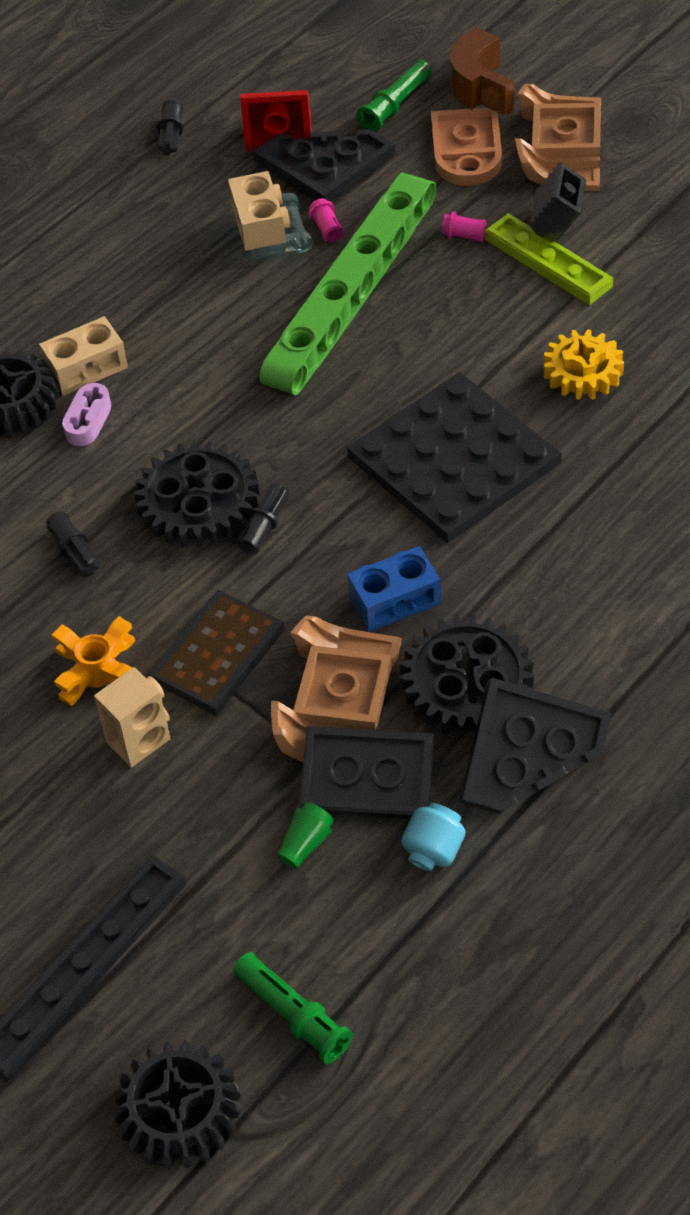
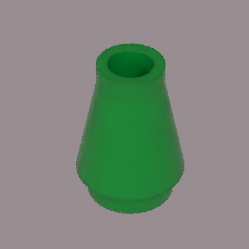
M305 802L301 809H295L276 857L285 865L298 869L301 863L332 833L330 826L334 819L319 806Z

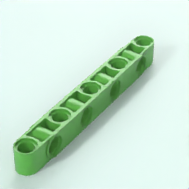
M404 172L398 175L265 358L260 371L261 384L294 396L301 392L430 209L436 194L435 182Z

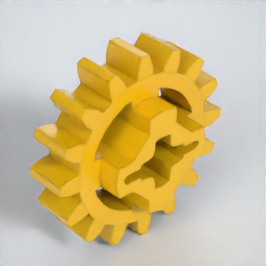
M572 330L570 338L560 334L558 336V344L550 342L548 344V352L544 353V378L550 379V387L552 389L561 386L562 396L574 392L576 400H580L582 394L587 393L591 399H595L597 391L607 395L609 394L610 385L617 387L619 385V377L623 376V351L616 350L617 342L615 340L606 343L604 333L599 334L597 337H592L591 330H586L584 336H579L576 330Z

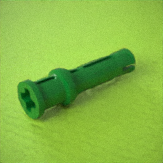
M417 60L387 90H378L373 95L372 101L369 104L362 105L356 112V117L361 127L365 130L378 132L383 127L385 119L394 117L398 113L399 104L431 76V67H428L421 73V70L428 63L424 60Z
M247 952L239 958L233 967V975L290 1023V1030L295 1038L298 1040L305 1039L319 1052V1059L325 1064H331L343 1055L352 1041L353 1031L346 1026H338L325 1014V1007L320 1003L306 1001L283 979L263 964L254 953Z

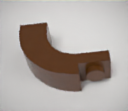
M475 27L457 39L450 51V82L453 95L467 108L473 110L477 106L483 105L506 116L514 111V81L493 72V70L500 67V37Z

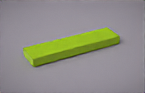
M509 213L485 230L486 241L588 305H591L613 287L614 278L560 244L551 241L547 237L542 238L538 236L532 227Z

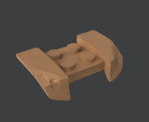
M524 84L517 95L521 104L522 118L533 121L532 146L521 138L515 139L521 167L527 179L541 185V183H544L545 178H548L549 173H552L553 168L557 167V163H563L585 178L587 182L585 183L586 189L584 191H600L601 98L554 95L539 89L534 84Z
M306 615L290 633L295 640L300 657L307 659L294 710L279 701H271L272 729L276 743L282 753L301 762H304L307 726L377 730L390 673L394 674L402 642L401 637L348 629L328 623L318 617Z

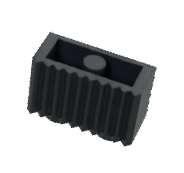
M557 163V167L553 168L552 173H549L548 178H545L540 188L536 189L530 219V226L538 236L542 238L547 237L553 242H557L582 213L581 207L583 206L584 190L586 189L585 183L587 182L584 177L563 163Z

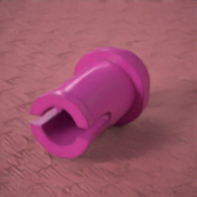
M317 199L309 207V218L313 223L317 224L325 242H336L343 236L344 229L334 214L335 207L332 202L326 199Z
M453 211L451 215H444L441 234L447 235V238L450 240L454 236L483 242L487 220L457 216V212Z

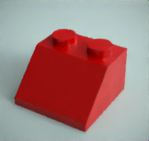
M307 90L240 94L246 151H254L276 134L291 133V139L311 138L312 121L310 97Z

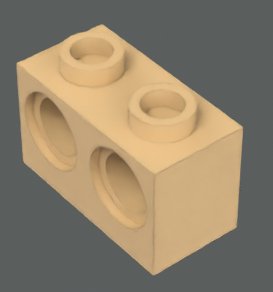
M269 171L228 179L231 206L245 251L286 243L285 228L290 227L289 215L286 206L280 207L283 204L279 184L273 185Z
M105 316L39 344L42 358L54 373L57 387L63 396L80 389L86 384L94 383L128 368L124 344Z
M135 667L94 695L106 742L131 768L171 739L167 725L170 718L162 702L164 692L153 677L145 678Z

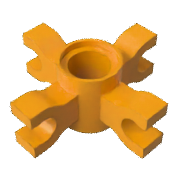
M118 616L104 636L91 634L79 638L71 629L63 624L52 634V639L59 643L55 648L56 653L76 662L70 670L62 673L54 681L55 685L62 690L58 694L60 700L72 707L79 700L87 686L94 688L104 687L132 669L129 665L115 660L119 653L127 650L135 642L134 636L128 633L132 629L130 622Z

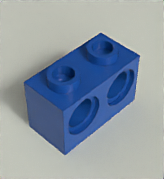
M420 546L407 551L397 552L392 557L371 565L361 566L347 574L349 599L368 632L441 604V580Z

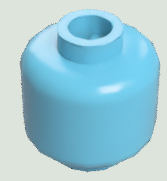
M430 803L429 807L417 808L401 840L404 849L410 853L408 861L430 872L434 866H450L465 837V828L460 824L461 816L453 810L436 803Z

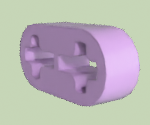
M99 383L86 384L76 393L62 422L66 440L70 444L85 446L94 442L112 406L108 389L104 385Z

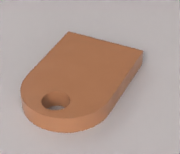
M490 108L431 111L435 169L440 177L449 183L460 186L480 185L493 179L499 173L502 166L498 113ZM465 168H474V169H476V170H473V171H465V170H463V169H465Z

